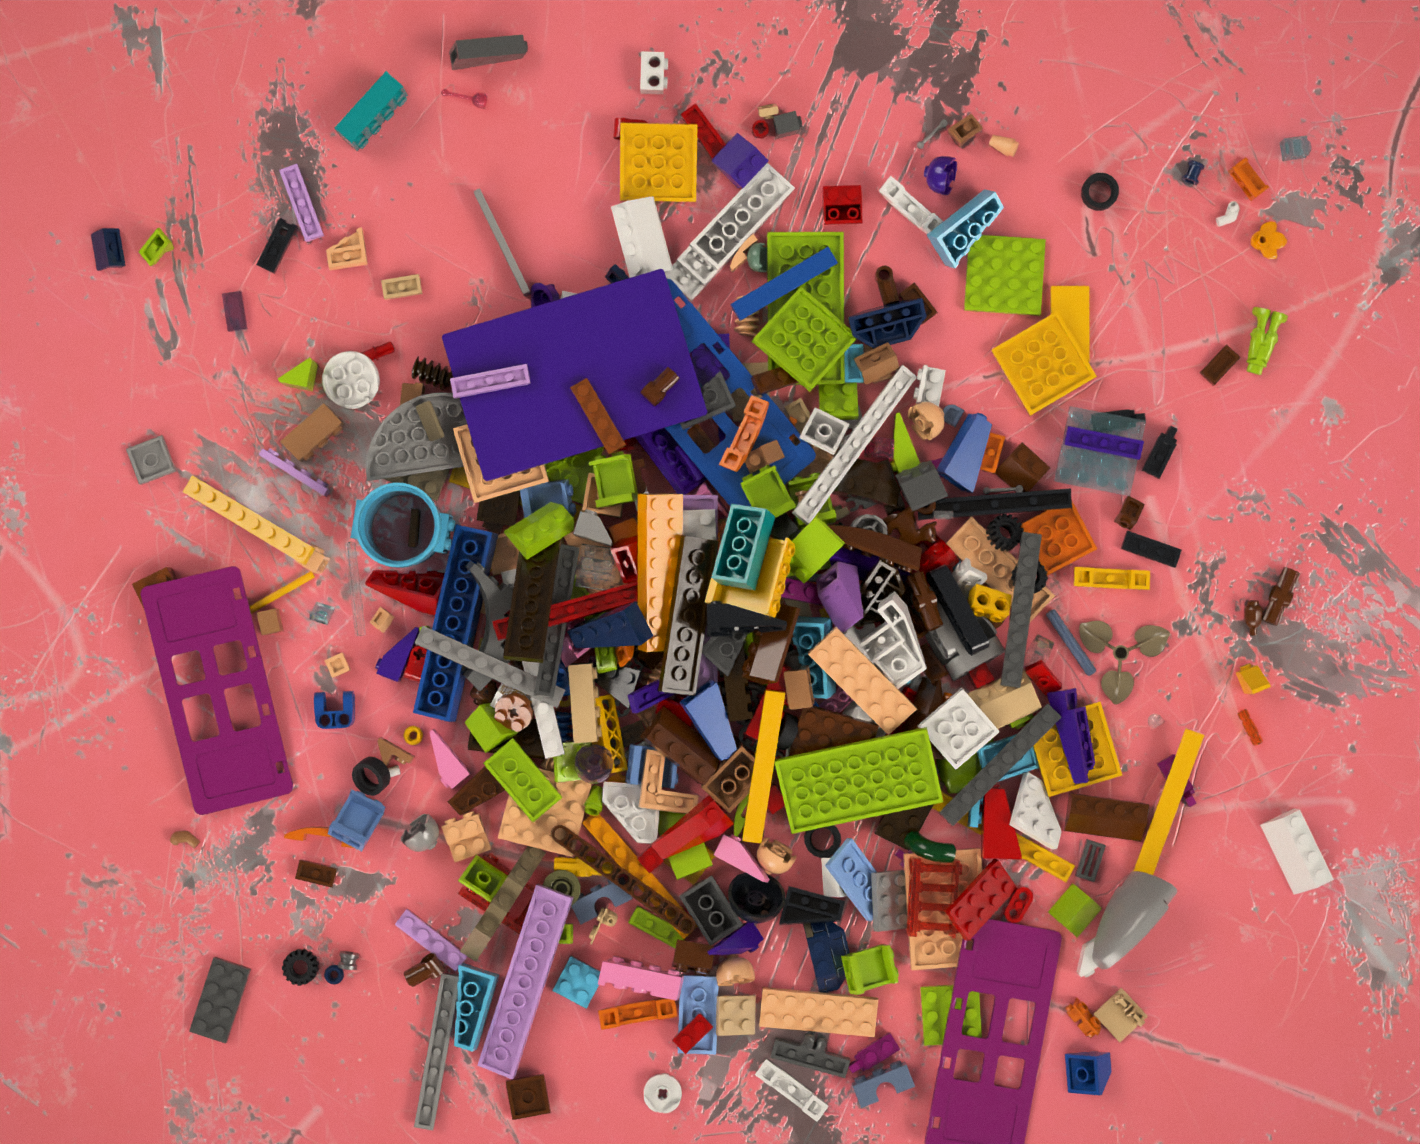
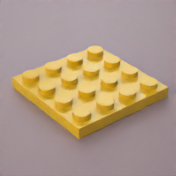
M621 122L620 200L629 201L653 196L655 201L696 202L697 124Z
M1058 311L991 350L1029 416L1097 377Z
M1101 701L1085 705L1095 759L1094 768L1089 770L1087 774L1088 783L1075 784L1073 782L1056 723L1033 746L1048 797L1123 776Z

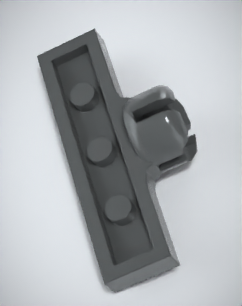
M813 1031L805 1034L802 1043L775 1038L771 1058L842 1078L846 1077L850 1058L826 1051L827 1038L823 1034L818 1033L816 1042L814 1041L815 1032Z

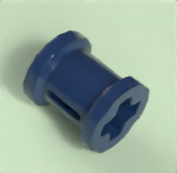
M1189 160L1186 174L1182 176V180L1189 184L1197 185L1199 183L1198 177L1201 170H1204V165L1200 162Z

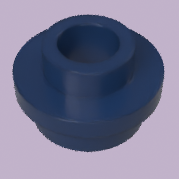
M331 965L325 970L324 976L328 983L338 984L344 978V971L338 968V965ZM332 971L338 973L337 978L332 977Z

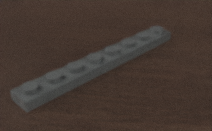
M1022 532L1000 683L1002 686L1021 687L1042 538L1041 534Z
M560 545L551 605L571 600L580 547ZM567 622L548 627L544 661L539 663L534 696L551 699L554 697Z
M1046 704L939 814L953 827L1055 725L1061 716L1049 704Z

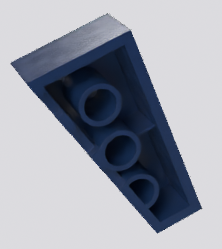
M636 601L579 622L567 631L575 648L642 645L653 637Z

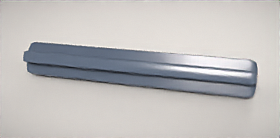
M1055 609L1049 611L1046 614L1047 618L1086 675L1094 674L1096 668Z

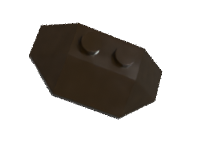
M857 459L832 494L896 508L901 489L885 464Z
M882 559L872 566L860 584L863 618L854 624L857 627L885 620L877 611L879 603L894 591L901 598L906 590L898 569Z

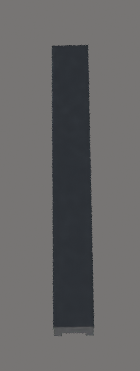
M1071 488L943 498L935 501L936 507L931 514L918 512V521L1072 509Z

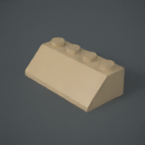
M571 663L568 665L573 740L574 743L597 742L599 737H602L601 725L597 723V718L600 717V706H596V698H599L598 686H595L594 679H597V667H593V663Z
M1024 668L1020 688L1000 685V678L967 693L997 729L1042 709L1034 687Z

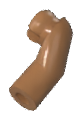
M189 831L175 832L170 838V842L173 845L187 842L192 848H196L200 843Z

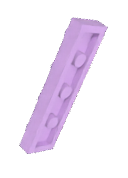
M298 164L279 170L305 241L309 242L323 237L324 233Z
M527 364L450 378L454 399L531 384Z
M262 448L259 453L261 457L323 496L327 497L331 491L326 488L327 483L320 479H317V481L310 478L311 473L303 468L300 471L294 468L295 463L287 458L284 461L278 458L279 453L271 448L268 451Z
M406 909L395 923L398 928L428 951L435 953L441 961L454 971H457L458 965L462 964L467 958L465 954L460 952L461 949L409 909Z

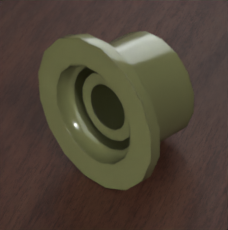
M557 870L550 873L543 883V886L574 897L571 906L578 900L581 893V885L578 878L566 870Z

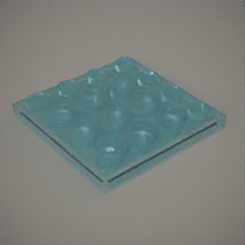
M1070 406L1054 481L1130 496L1138 459L1063 445L1067 426L1142 440L1146 421Z

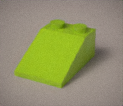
M816 516L792 540L795 543V554L790 561V571L803 583H806L845 542Z

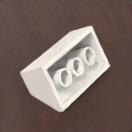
M654 197L629 200L611 206L629 277H635L658 269H663L665 273L672 271L673 267Z
M1291 809L1260 824L1294 895L1318 888L1334 880L1300 809Z

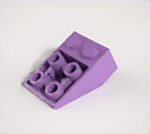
M836 562L816 579L818 597L834 626H837L844 633L863 618L857 566Z

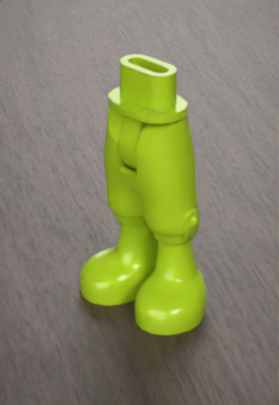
M1253 307L1252 314L1257 317L1258 322L1257 328H1254L1250 333L1251 340L1246 362L1249 363L1247 372L1261 375L1263 367H1267L1275 343L1278 342V334L1276 333L1281 323L1287 321L1288 315L1273 311L1269 330L1265 334V327L1271 310Z

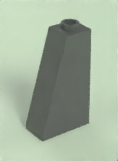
M523 35L456 40L449 51L452 70L522 59L528 51L527 41H524Z

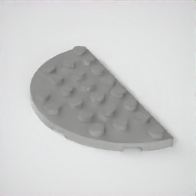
M431 393L413 398L393 410L380 424L370 443L366 460L367 481L464 467L453 428L467 425L460 398L454 399L453 393ZM427 401H431L444 432V437L434 441H429L416 410L417 405Z

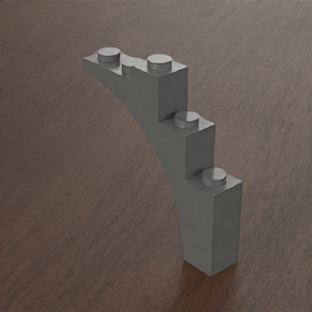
M470 561L465 567L473 575L481 590L486 613L485 633L479 651L508 664L511 660L503 659L505 645L502 642L504 640H497L492 622L509 617L505 613L511 608L514 587L511 584L507 586L503 582L499 585L495 578L492 576L487 577L484 573L486 569L479 562L475 564ZM469 668L462 674L479 691L492 680Z

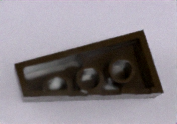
M744 644L729 677L720 670V677H724L725 682L722 685L723 696L727 697V704H724L726 714L729 715L730 722L753 719L749 680L742 677V667L746 661Z

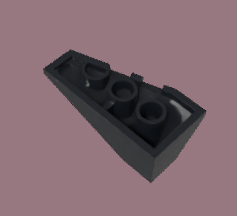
M712 601L711 604H707L706 637L732 636L733 632L738 631L745 635L757 629L762 633L784 631L787 627V621L727 603L722 604L721 601Z

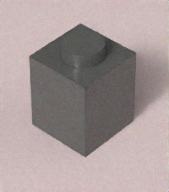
M796 111L773 116L777 139L799 134L800 127H803L801 117L797 116Z

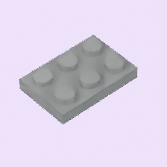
M904 870L871 873L874 931L881 932L908 928Z

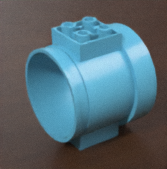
M389 483L374 489L364 500L357 499L350 538L358 540L364 552L374 561L389 567L405 568L425 562L434 553L447 554L451 548L452 539H450L451 531L454 532L456 520L450 514L440 513L432 498L421 489L406 483ZM399 495H414L422 498L431 509L434 517V534L430 544L421 554L409 560L394 561L387 558L376 546L372 533L373 520L379 508L389 499Z

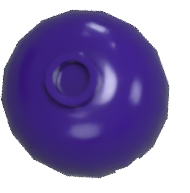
M940 156L933 159L930 165L925 167L924 177H926L927 184L932 191L942 195L950 194L953 187H949L952 180L955 182L957 173L955 157Z

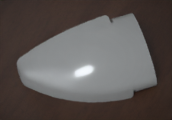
M911 593V594H910V600H911V603H912V605H913V602H912L913 594ZM937 599V609L943 626L936 630L928 631L925 637L933 653L941 664L945 665L953 681L962 678L969 671L983 663L990 662L1005 652L996 636L997 631L991 622L985 617L976 616L989 640L990 646L975 655H969ZM914 608V611L916 612V614L918 615V617L920 618V620H921L922 623H923V620H922V617H921V615H920V612H917V611L915 610V608Z
M1132 871L1122 886L1117 887L1101 918L1092 954L1094 963L1101 969H1108L1133 949L1169 908L1168 904L1178 892L1171 883L1144 872Z

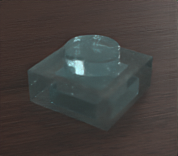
M316 602L309 619L328 625L335 607Z

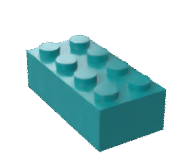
M385 71L335 126V130L356 151L363 149L368 144V139L372 134L376 135L380 131L382 123L385 120H390L394 115L393 111L407 101L406 97L408 94L404 87Z
M731 504L711 577L720 585L756 590L775 519L771 512L764 508Z

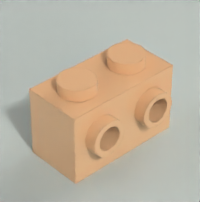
M311 544L315 550L307 564L304 565L297 560L295 562L321 575L331 558L323 554L325 550Z

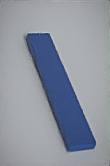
M826 247L730 305L739 321L833 267L838 262L829 247Z

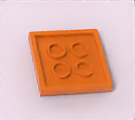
M1073 501L1072 509L1048 510L1022 523L1020 528L1024 529L1023 532L1042 535L1038 561L1041 565H1044V569L1047 571L1046 575L1098 549Z

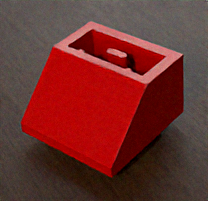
M861 185L823 186L822 209L824 225L863 223Z
M937 534L935 535L936 540L932 543L920 541L915 544V546L922 548L920 568L917 572L923 571L928 584L927 572L942 565H946L950 570L960 562L953 550Z
M638 535L619 539L610 550L624 584L638 581Z

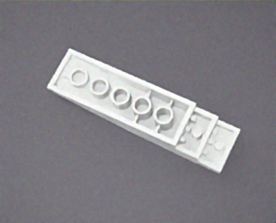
M766 163L751 181L738 192L690 243V246L672 265L673 270L665 273L666 278L671 279L686 298L692 302L734 257L741 245L752 234L754 235L784 202L795 187L770 164Z

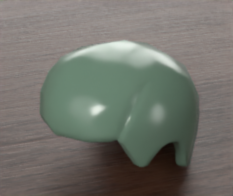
M764 243L752 244L747 252L748 265L755 272H767V247H763Z

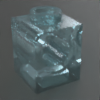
M1307 136L1284 138L1280 142L1282 161L1306 158L1310 154L1309 152H1311V143L1308 141Z

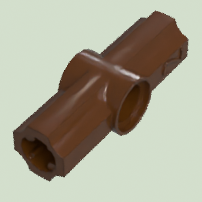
M1287 567L1283 568L1277 584L1274 585L1269 594V603L1262 617L1264 622L1278 626L1285 608L1292 601L1293 590L1301 573Z
M923 571L907 576L906 579L913 594V606L917 612H920L926 630L933 631L942 627L943 622L937 609L936 595L932 590L930 591Z

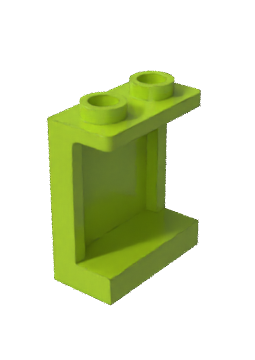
M623 451L612 453V457L606 458L605 455L594 457L595 461L589 462V466H593L599 495V499L595 500L597 508L638 501L631 454H624Z
M768 464L759 469V474L753 476L751 473L742 478L743 482L740 483V486L751 507L767 509L775 518L796 508L775 465L770 467Z
M813 473L807 478L795 477L788 482L789 494L796 507L798 505V497L795 493L808 491L821 473ZM830 496L816 514L825 524L836 522V513L833 510ZM795 516L797 528L799 530L804 529L806 524Z
M881 944L841 956L850 994L859 995L869 989L890 983H898L899 973L894 964V952L890 945Z

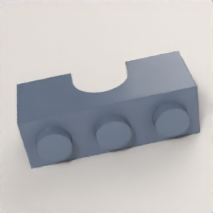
M618 877L619 884H626L624 877ZM607 880L609 884L603 887L599 884L591 888V892L586 895L580 893L578 900L572 905V909L581 925L599 915L595 907L597 899L607 897L617 907L632 900L633 897Z
M901 1061L890 1064V1068L885 1070L883 1068L876 1069L870 1076H859L852 1083L861 1108L879 1101L876 1090L883 1082L891 1083L895 1087L897 1094L915 1087L906 1063H901Z

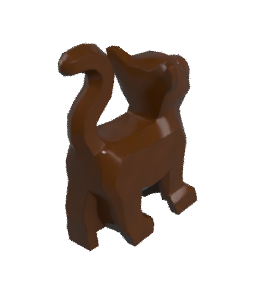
M936 502L914 511L909 506L900 513L891 514L883 518L882 520L887 525V535H891L893 530L898 529L901 536L899 540L912 545L920 541L934 542L936 540L935 525L937 522L927 523L919 529L914 512L931 514L935 510Z

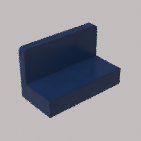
M102 228L91 234L97 271L126 266L119 228Z

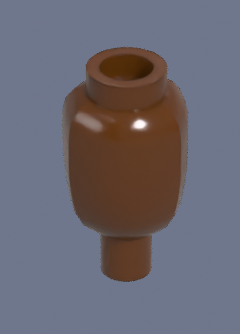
M1249 600L1244 607V620L1249 627L1250 636L1257 635V628L1262 623V607L1259 605L1258 600Z

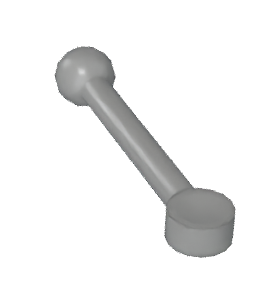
M941 120L940 125L923 141L917 143V147L922 149L931 137L941 128L947 126V120Z
M1017 485L1014 488L990 489L985 487L983 489L984 494L1010 491L1018 493L1023 491L1021 485Z

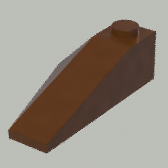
M922 677L913 703L917 710L909 716L904 732L920 729L918 725L943 704L941 680L931 684L928 678ZM930 741L933 757L945 760V757Z

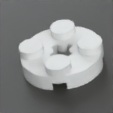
M667 1073L656 1074L646 1082L644 1101L652 1111L669 1113L680 1104L682 1088L675 1077ZM659 1089H666L668 1091L666 1098L663 1096L658 1097Z

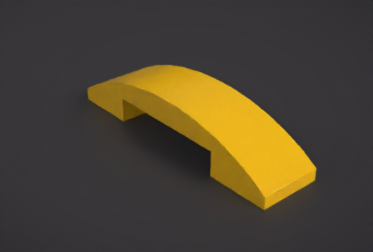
M1074 567L1073 586L1150 590V571Z

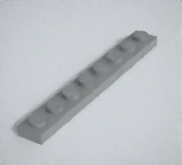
M422 626L415 641V644L556 708H558L565 689L555 686L553 699L534 696L536 676L425 626Z
M447 973L441 975L414 1124L416 1128L434 1130L458 997V975Z

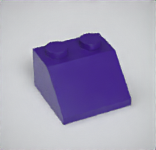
M736 133L711 161L737 188L743 189L769 160L754 145Z

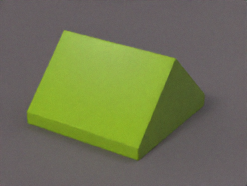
M309 357L279 377L278 380L287 387L313 392L318 364Z
M491 703L479 705L464 722L485 753L518 734V732L506 728L495 720V708L490 706Z
M476 854L458 881L491 902L508 875Z
M1072 883L1048 913L1073 935L1078 937L1102 908Z

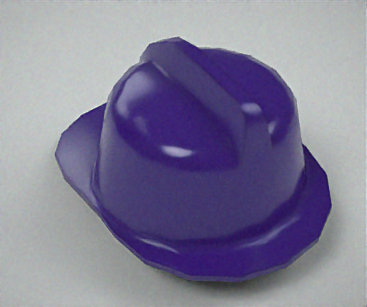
M535 283L531 287V308L560 299L554 284L544 285L542 283Z

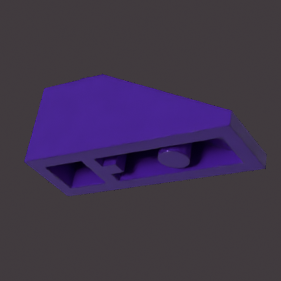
M415 627L383 655V658L378 659L375 669H378L376 674L396 682L401 681L410 653L420 633L419 627Z
M746 922L707 952L709 955L742 954L746 951L752 953L759 948L758 944L764 938L754 923Z

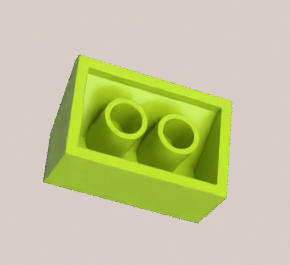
M550 502L506 529L504 534L525 559L528 560L574 531V518L563 505Z

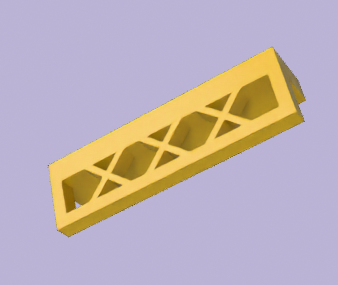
M612 695L600 696L596 698V706H600V717L597 718V723L601 725L602 737H599L597 742H592L598 776L628 770L614 697ZM608 699V711L603 708L602 700ZM608 719H610L613 724L611 730L607 727L606 722ZM612 738L616 740L615 749L610 744ZM615 757L619 759L621 768L615 769Z

